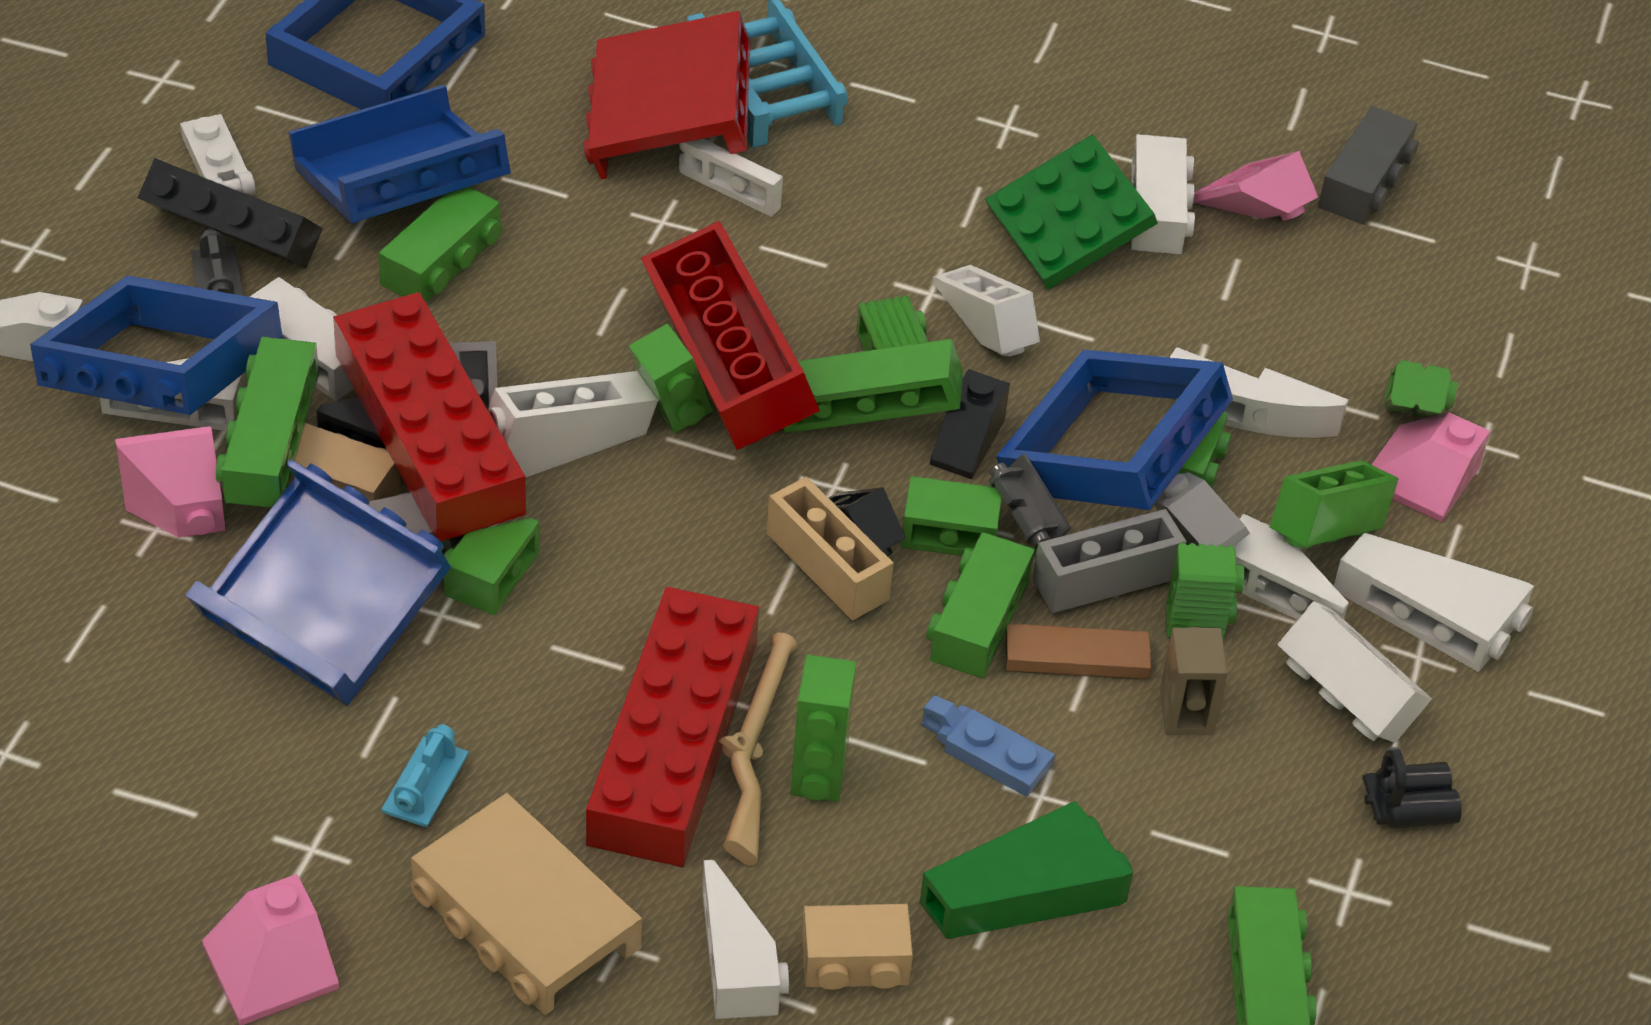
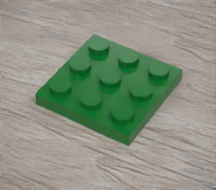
M1093 134L985 198L989 210L1048 290L1158 224L1154 212Z

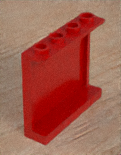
M740 11L597 40L596 57L591 58L594 83L588 87L592 106L591 111L586 113L589 139L584 140V152L587 162L595 165L601 180L607 179L609 157L723 135L730 154L747 151L751 41Z

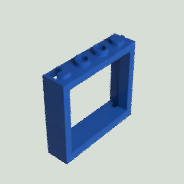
M305 0L299 3L293 11L277 24L271 26L265 33L268 65L362 110L423 91L485 36L484 3L477 0H396L442 23L380 77L306 42L355 0Z
M127 275L30 344L38 386L192 415L246 372L248 357L250 354L256 355L261 337L283 339L278 302ZM131 324L214 339L181 365L97 350ZM181 393L183 402L175 401V396Z
M1082 350L996 456L998 464L1005 463L1008 468L1017 458L1026 453L1053 498L1150 510L1233 400L1223 362ZM1098 391L1169 399L1178 398L1129 462L1049 453Z

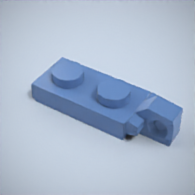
M934 695L923 708L921 726L938 735L936 738L945 745L944 752L1025 797L1033 791L1053 766L1054 753L973 709L970 710L969 707L960 705L957 708L954 703Z

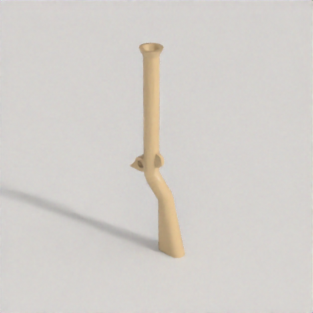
M776 633L770 638L772 649L741 731L733 736H725L719 740L724 754L731 758V767L742 793L723 847L729 854L747 866H754L758 863L762 795L760 784L750 760H756L763 755V749L758 743V739L788 658L798 647L797 641L786 633Z

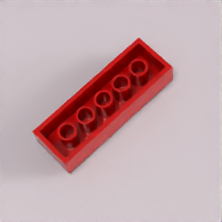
M720 221L641 257L653 288L680 341L694 358L703 386L736 450L755 443L820 411L803 369Z
M420 292L333 316L336 357L434 537L441 542L526 515L525 474Z
M665 587L586 808V846L684 868L722 752V744L719 740L728 734L757 645L759 606Z

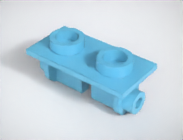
M440 724L436 728L430 729L426 737L423 736L384 803L381 813L428 828L469 755V751L455 747V733L453 729L447 725Z

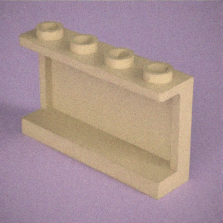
M505 793L411 857L412 882L410 885L417 900L425 907L432 906L444 918L446 926L456 938L460 940L465 938L477 950L481 961L490 971H499L511 983L513 991L524 1004H533L545 1016L554 1010V995L557 991L612 951L616 950L623 958L627 959L641 949L642 918L508 793Z

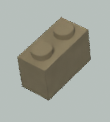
M1172 628L1160 686L1166 735H1214L1228 675L1221 628Z

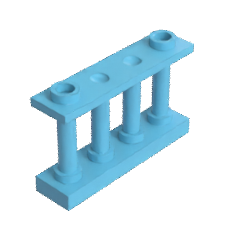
M768 0L767 18L744 23L749 39L772 34L778 44L751 50L750 68L788 58L794 69L755 79L749 77L747 141L752 148L768 144V128L774 120L823 108L835 126L841 125L843 123L844 106L848 102L844 85L836 81L796 24L792 11L789 8L786 9L780 0ZM702 13L687 16V21L705 17ZM805 83L812 92L811 94L769 105L765 101L762 102L758 96Z

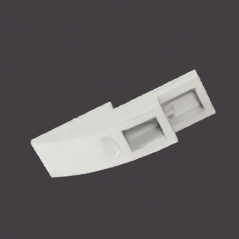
M1178 347L1175 348L1170 358L1212 361ZM1224 365L1233 396L1232 402L1224 411L1228 413L1227 426L1267 435L1318 438L1339 435L1348 399L1268 368L1263 370L1258 379Z

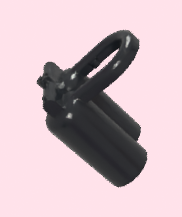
M1392 747L1386 750L1381 768L1376 773H1367L1362 776L1367 795L1364 796L1365 804H1371L1374 814L1373 818L1379 825L1387 824L1390 828L1396 829L1459 823L1461 820V800L1457 790L1452 789V774L1447 762L1405 765L1400 749Z

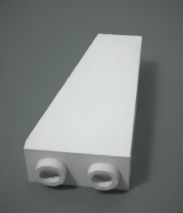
M638 371L495 388L487 410L526 478L646 435L658 399Z
M1363 533L1341 558L1334 587L1342 596L1477 672L1483 668L1491 657L1495 660L1501 657L1510 641V633L1513 630L1521 632L1533 612V607L1529 606L1528 603L1534 586L1525 581L1367 533Z

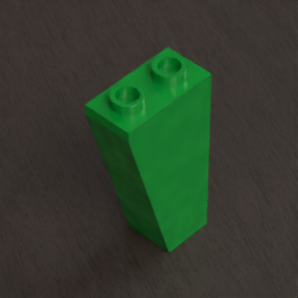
M1073 801L923 872L919 903L946 939L1120 906L1127 902L1133 871L1128 858L1121 851H1116L1105 838L1098 821L1093 816H1088L1079 804Z

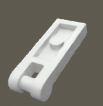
M221 114L180 123L181 136L199 176L252 197L256 196L253 176L247 170Z
M705 138L680 143V149L683 153L679 156V171L683 175L770 217L781 208L783 176L735 153L730 154L729 150Z

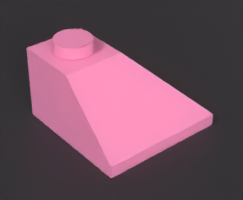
M1300 151L1250 162L1194 192L1193 203L1260 219L1280 216L1282 221H1286L1305 212L1303 205L1318 198V195Z
M1450 412L1401 424L1371 465L1399 478L1393 500L1437 521L1443 522L1479 470L1490 431Z
M211 426L115 439L126 511L178 538L226 531L220 482L216 481L217 461Z
M298 874L248 891L202 940L204 951L239 1025H245L340 989L317 912Z

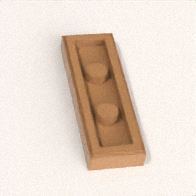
M1007 623L1005 634L1006 671L1149 679L1151 671L1149 632Z

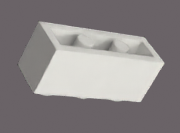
M1136 135L1131 165V184L1154 212L1158 224L1131 240V250L1182 254L1185 237L1192 238L1195 213L1187 212V209H1192L1194 184H1187V181L1192 180L1194 156H1187L1186 138Z
M280 277L250 296L278 302L283 339L317 343L319 369L317 389L334 401L339 400L354 389L336 357L333 316L337 315L332 310L323 308L310 299L303 290L294 288Z
M1316 601L1310 604L1277 644L1290 656L1286 664L1304 679L1308 680L1312 676L1323 686L1319 694L1339 710H1342L1345 706L1356 716L1352 724L1373 741L1380 737L1396 743L1432 700L1426 692L1333 609Z

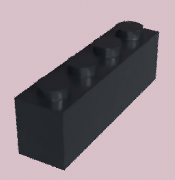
M156 158L153 160L138 195V199L163 212L206 229L214 228L226 237L304 268H307L323 230L322 227L301 215Z

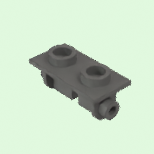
M214 228L205 230L199 239L200 249L191 250L197 288L244 296L235 245L226 246L225 236Z
M1023 453L1008 468L1005 463H999L990 469L989 474L992 478L989 483L992 487L997 488L1006 505L1010 506L1013 511L1012 515L1025 535V542L1032 544L1036 551L1039 542L1064 536L1071 529L1026 453Z

